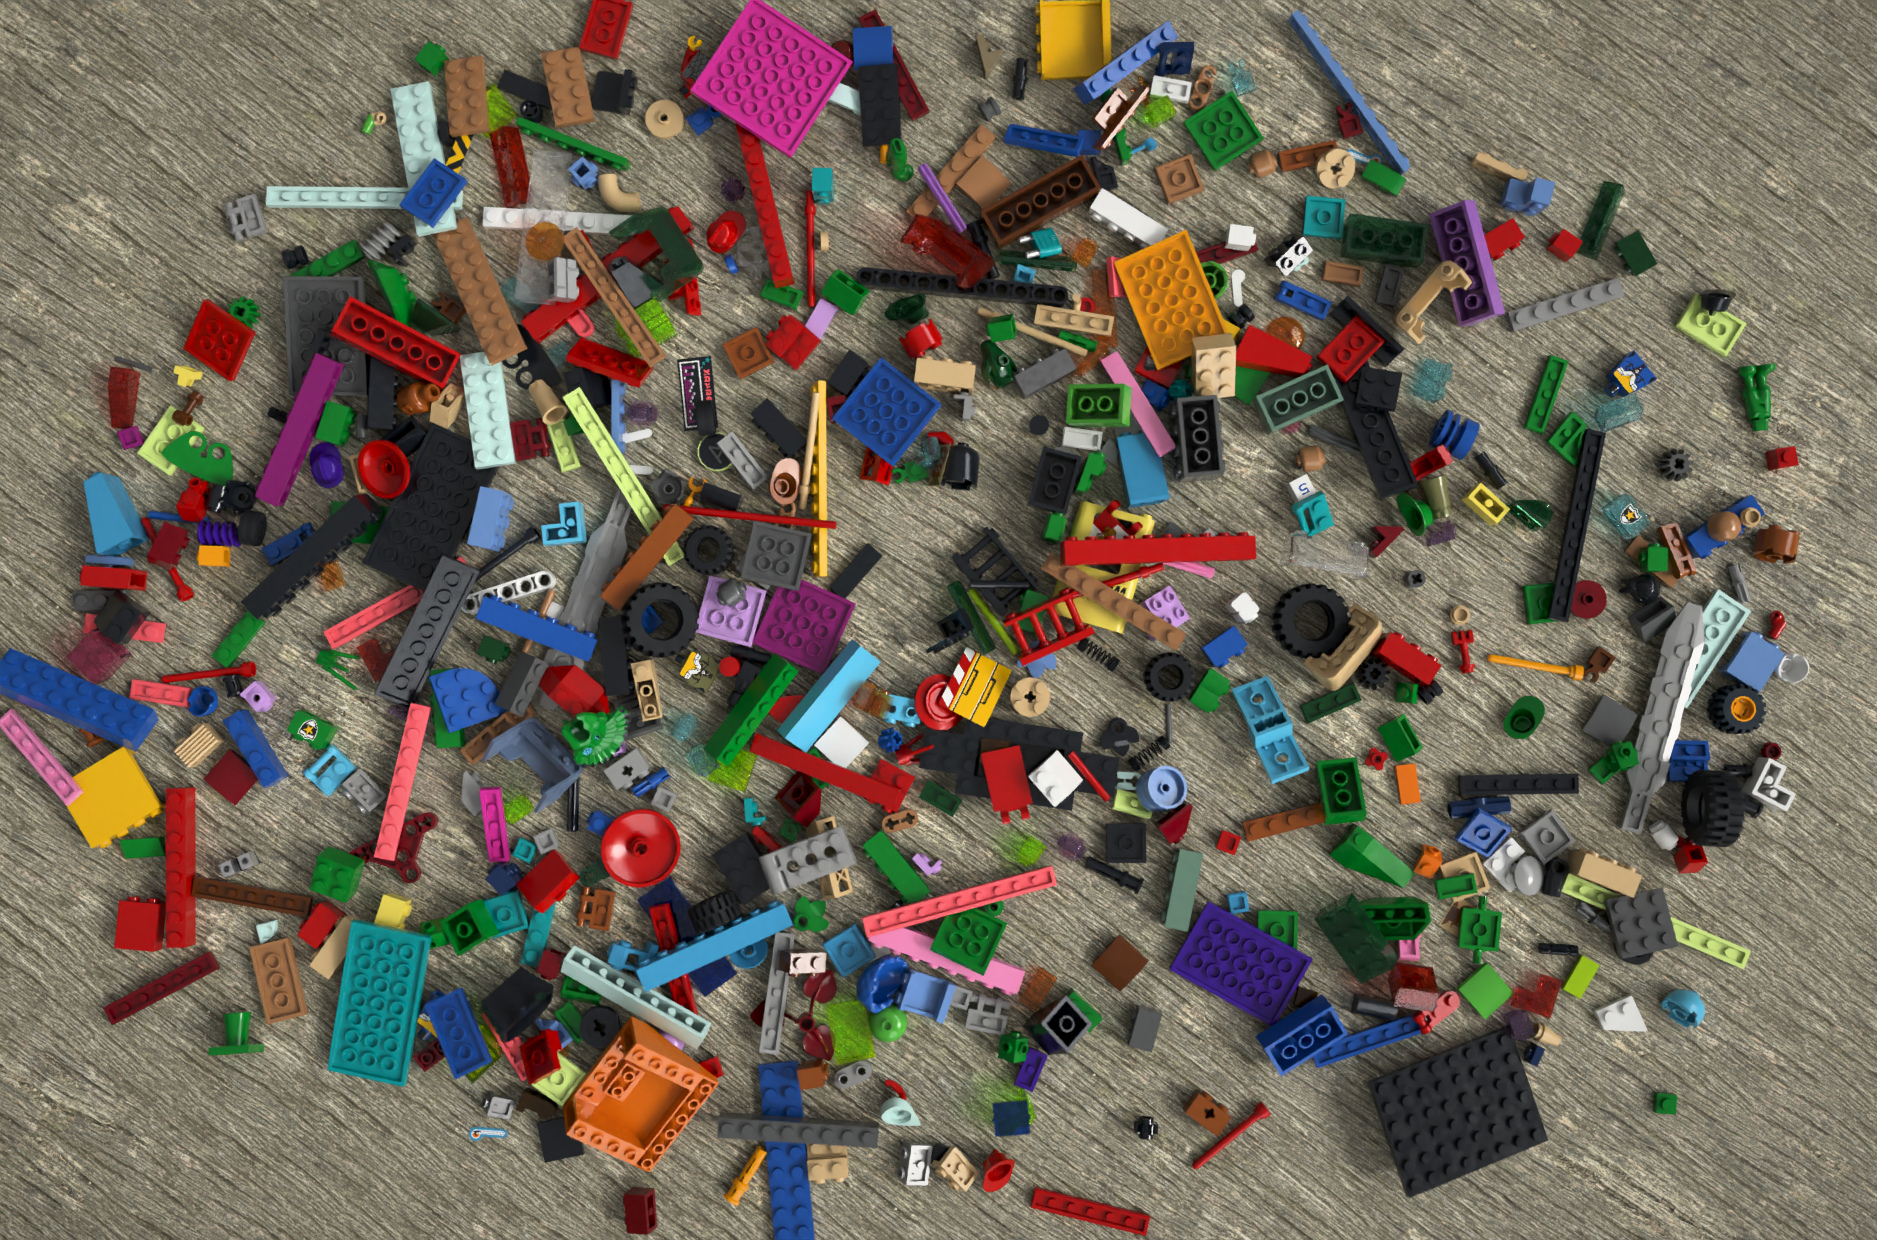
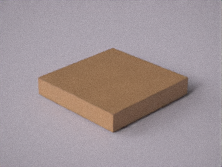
M1191 154L1154 167L1167 205L1205 190Z

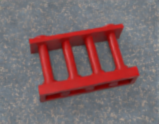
M1070 587L1059 591V595L1017 614L1012 612L1005 616L1006 619L1002 620L1005 627L1011 625L1022 651L1017 657L1022 666L1095 634L1091 625L1082 623L1072 599L1073 596L1078 594L1075 589H1070ZM1065 601L1075 624V630L1071 632L1064 630L1054 607L1055 604ZM1047 609L1057 632V638L1051 641L1046 638L1036 613ZM1029 617L1040 642L1038 643L1039 646L1033 649L1028 646L1018 621Z

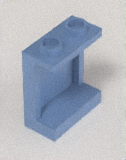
M1756 631L1744 632L1742 634L1744 639L1728 664L1721 665L1718 672L1737 684L1752 686V689H1757L1758 693H1760L1785 653L1779 650L1780 647L1777 644L1762 639L1763 635Z
M908 968L907 973H904L901 984L903 986L901 992H898L895 998L896 1007L900 1011L907 1010L933 1018L936 1022L944 1024L956 985L952 981Z

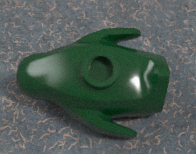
M991 340L983 341L980 346L983 355L981 365L983 379L987 383H990L991 380L995 390L1010 385L1015 381L1013 372L1017 371L1014 361L995 342H991Z

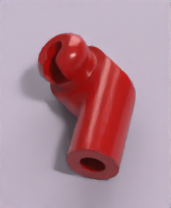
M928 432V442L940 441L943 445L951 444V446H954V439L946 432Z
M1778 610L1770 614L1772 629L1767 635L1775 641L1786 627L1784 615Z

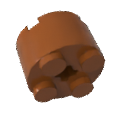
M1769 525L1768 529H1759L1756 535L1753 555H1756L1755 558L1765 562L1776 563L1777 560H1783V564L1793 563L1796 561L1800 532L1781 530L1782 527L1777 525Z

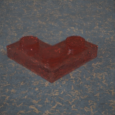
M373 638L356 648L374 681L378 682L395 649L384 654L377 639Z
M1540 973L1535 992L1516 986L1510 1005L1551 1018L1562 980Z

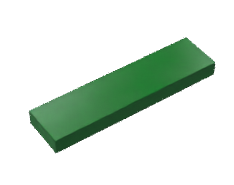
M1553 355L1548 356L1523 427L1524 429L1540 435L1544 434L1569 361Z

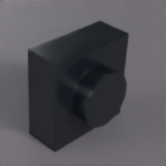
M446 121L438 122L439 129L437 130V135L440 141L447 147L454 146L455 139L449 134V123Z

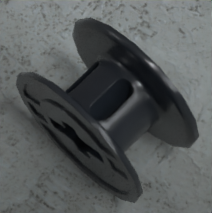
M605 1005L591 1007L585 1012L580 1022L579 1030L582 1039L592 1047L602 1048L608 1046L619 1033V1016L614 1009ZM595 1019H598L600 1024H605L603 1027L605 1033H602L600 1028H595L597 1026Z

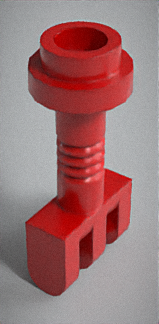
M1471 629L1466 632L1467 638L1465 637L1464 630L1459 631V639L1456 631L1451 632L1452 645H1460L1462 665L1459 666V670H1461L1462 674L1472 673L1475 668V664H1470L1468 644L1474 643Z

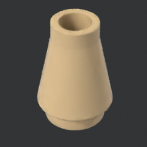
M1536 1022L1530 1028L1529 1034L1534 1041L1558 1046L1561 1042V1036L1544 1023Z

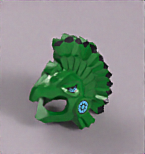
M623 706L608 714L605 712H584L575 715L576 719H573L571 722L562 720L565 725L560 729L561 733L574 749V760L584 769L587 766L602 765L603 762H608L610 757H615V753L624 744V738L628 736L629 714L627 710L623 709Z

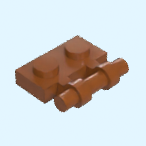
M583 886L582 893L579 895L580 906L579 911L576 912V925L584 926L586 919L590 920L589 928L609 931L616 891L596 888L593 896L590 895L591 887ZM588 902L593 903L591 913L587 912Z

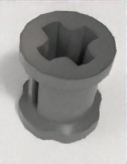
M1420 570L1407 572L1403 577L1404 585L1410 589L1423 586L1426 581L1425 574ZM1412 576H1416V583H1413L1414 579L1411 578Z

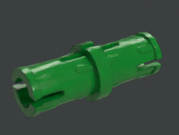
M1062 329L1058 337L1092 353H1095L1098 341L1084 338L1079 333L1075 335Z

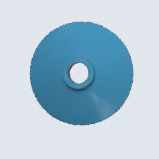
M762 939L729 954L730 960L739 968H754L766 958L768 952L767 942L765 939Z

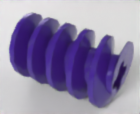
M204 521L199 522L197 538L198 542L203 546L226 545L230 547L233 545L239 547L241 545L235 522H231L230 527L228 522H223L222 527L218 521L214 525L212 521H208L207 524Z

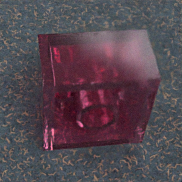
M97 628L91 630L66 658L96 685L106 682L132 654L123 645H118L103 635Z

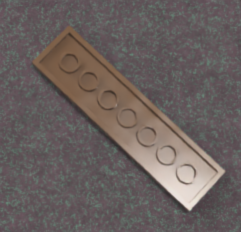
M465 217L456 222L457 229L432 235L487 359L493 366L528 348L468 217Z

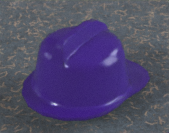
M323 442L317 444L309 455L311 473L316 483L321 487L334 488L342 482L344 477L338 448L331 443Z

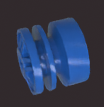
M1447 409L1433 428L1429 447L1436 448L1437 446L1444 445L1446 449L1449 445L1448 451L1451 457L1462 460L1471 449L1477 437L1480 424L1469 418H1465L1459 424L1461 415L1457 413L1453 416L1454 412Z

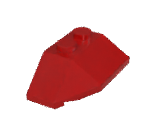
M577 665L549 666L546 669L539 686L549 698L574 718H576L575 715L584 712H605L606 714L610 712L605 688Z

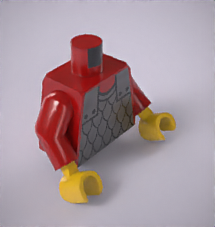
M695 35L688 38L689 46L684 54L680 69V75L685 84L678 91L685 99L691 95V88L710 61L700 49L696 50L697 47L702 45V40H698L695 45Z

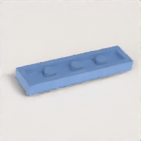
M612 379L611 437L620 452L625 453L626 444L623 441V434L626 433V424L623 422V414H626V404L623 403V395H626V384Z

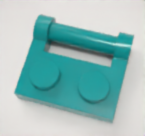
M1322 491L1291 506L1293 513L1296 514L1301 529L1300 535L1304 541L1312 539L1313 535L1334 525ZM1305 508L1312 524L1309 528L1303 513Z

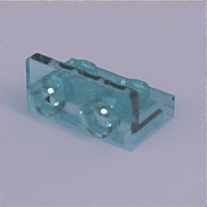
M1427 358L1413 396L1432 403H1436L1440 399L1442 400L1447 391L1445 388L1446 382H1449L1453 375V370H1451L1453 364H1443Z

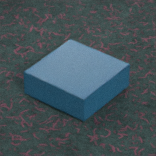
M1246 891L1226 894L1230 913L1236 914L1250 911Z

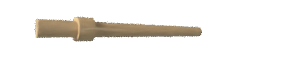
M982 307L979 308L977 313L988 319L1003 315L997 311L992 312ZM1015 321L1016 328L1020 332L1063 349L1066 348V350L1083 357L1088 352L1087 349Z
M812 392L802 484L799 485L800 509H807L808 494L811 491L809 483L820 399L819 392Z

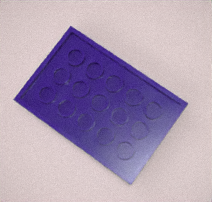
M1207 900L1169 969L1272 1026L1278 1021L1313 959Z

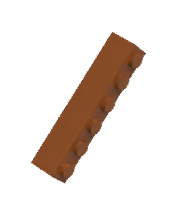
M675 503L674 506L668 505L663 512L665 517L661 522L657 519L650 528L652 533L648 537L644 535L638 542L640 548L636 552L633 550L626 557L627 564L624 567L620 565L613 573L615 576L614 580L611 583L607 581L600 589L603 592L601 597L617 610L624 606L629 597L636 591L694 519L693 516Z

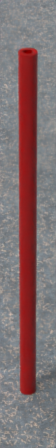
M669 504L663 505V507H662V511H663V512H664V510L668 507ZM679 505L692 515L836 529L837 521Z

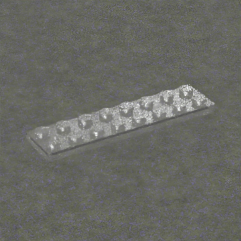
M535 149L533 151L514 300L517 302L555 305V301L548 300L547 261L555 257L561 258L563 243L561 237L564 236L571 173L568 168L573 164V153Z

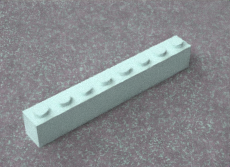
M574 945L563 961L562 973L691 1047L698 1049L706 1037L711 1025L709 1021L652 989L645 992L640 982L612 968L609 964Z

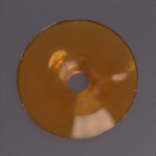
M540 222L528 231L525 240L526 249L537 260L547 261L555 258L561 252L564 245L563 233L553 223ZM545 236L544 241L540 242L541 237Z
M1277 318L1270 323L1266 330L1267 334L1297 349H1300L1304 343L1305 334L1303 327L1293 318ZM1288 332L1290 334V337L1285 338L1283 336V333Z

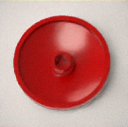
M646 808L626 811L612 820L602 836L600 846L601 858L608 873L621 884L635 888L652 886L665 879L675 868L681 850L679 834L672 822L660 812Z

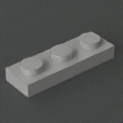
M732 431L716 443L752 490L768 478Z

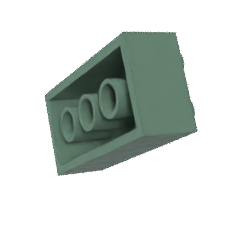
M1327 364L1262 393L1252 401L1267 434L1271 435L1341 403L1344 399ZM1294 398L1299 400V404L1295 402Z

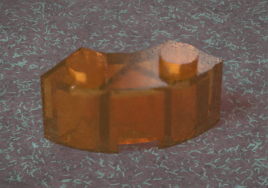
M865 681L864 685L861 684L853 706L881 719H886L894 697L889 696L890 691L880 687L879 690H876V685Z

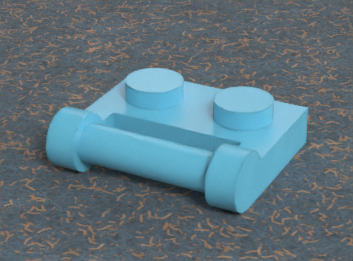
M333 744L326 748L327 751L310 768H306L303 771V774L326 796H331L357 769ZM332 756H335L337 759L319 777L316 772Z

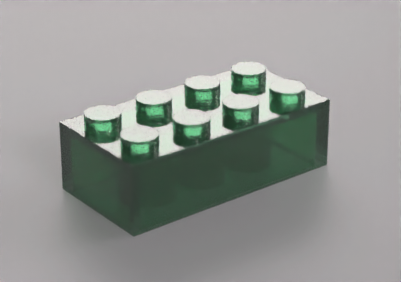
M1350 213L1345 219L1340 258L1418 268L1424 261L1428 224Z
M1353 893L1322 908L1314 919L1361 984L1393 969L1399 959Z

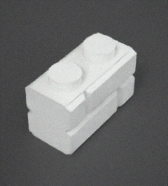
M1246 592L1237 594L1225 604V608L1229 613H1233L1232 616L1237 622H1252L1259 616L1257 612L1260 609L1255 602H1251L1252 599Z

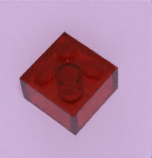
M1393 962L1388 977L1393 1006L1433 1012L1439 996L1433 967Z

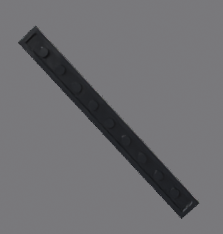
M1587 428L1583 434L1547 619L1563 623L1569 622L1606 436L1604 432Z

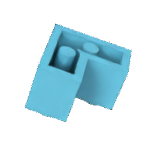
M580 502L559 504L561 523L541 525L543 545L547 547L587 543L584 508Z

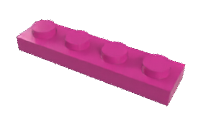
M501 786L481 787L479 792L489 862H508L510 860V851Z

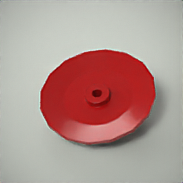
M934 674L925 678L918 686L914 697L915 710L919 719L927 727L934 730H948L956 726L963 718V716L939 704L951 679L950 676L945 674Z

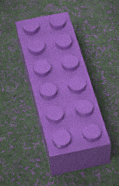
M1463 200L1429 214L1441 261L1454 262L1463 269L1472 281L1466 290L1455 288L1452 293L1450 292L1459 327L1471 326L1505 314L1475 201Z

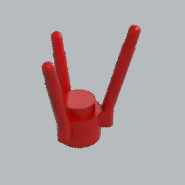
M924 732L906 744L900 745V749L895 751L900 765L906 764V766L920 763V759H914V755L934 748V745L925 746L914 751L911 747L908 748L923 738Z

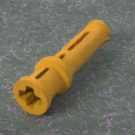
M759 1145L756 1147L739 1177L733 1179V1185L728 1193L723 1195L731 1204L738 1206L740 1203L739 1199L744 1191L749 1189L748 1183L767 1154L765 1148Z

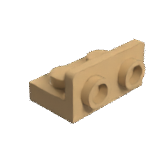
M951 1146L940 1161L934 1160L932 1162V1165L936 1168L935 1172L940 1177L945 1178L948 1181V1186L954 1191L966 1192L979 1175V1171L955 1146Z

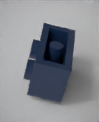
M508 861L492 866L487 871L489 875L485 880L500 896L511 892L524 876L519 872L520 868L515 863Z

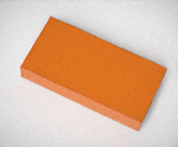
M1415 763L1395 765L1400 805L1421 802Z

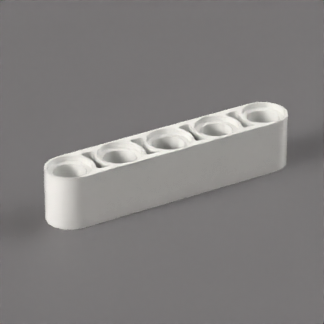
M540 571L469 594L461 610L471 614L478 613L484 596H487L489 593L501 597V602L509 603V601L513 602L552 589L556 584V578L552 573ZM547 575L550 580L546 586H544L541 582L543 576ZM529 581L531 584V588L529 591L525 592L523 590V584ZM510 587L512 595L507 598L504 595V591ZM472 599L475 605L473 609L469 610L467 603Z

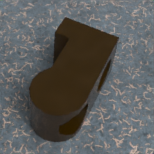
M527 1088L523 1092L516 1110L523 1113L526 1109L536 1112L542 1119H549L557 1111L558 1105L548 1096Z

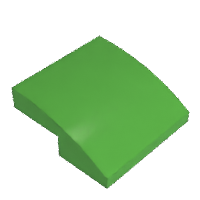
M1487 962L1483 963L1457 987L1458 991L1483 1019H1487L1514 994Z

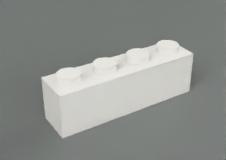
M1103 188L1088 212L1091 214L1092 219L1097 222H1104L1111 231L1120 232L1127 241L1139 244L1141 249L1162 241L1168 231L1166 227Z

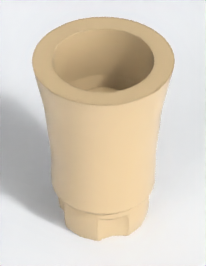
M536 380L530 384L528 390L541 414L543 422L551 425L561 421L567 415L568 408L558 399L551 387L543 380Z

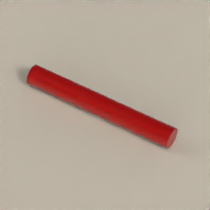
M1074 751L1067 756L1103 801L1109 800L1111 798L1077 754Z

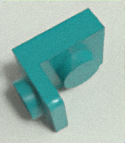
M754 797L744 798L745 822H750L751 826L762 825V821H766L767 816H755V813H758L757 801H754Z

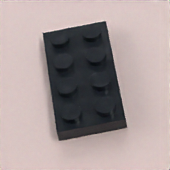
M897 64L859 66L858 78L863 147L886 146L895 138L902 140Z

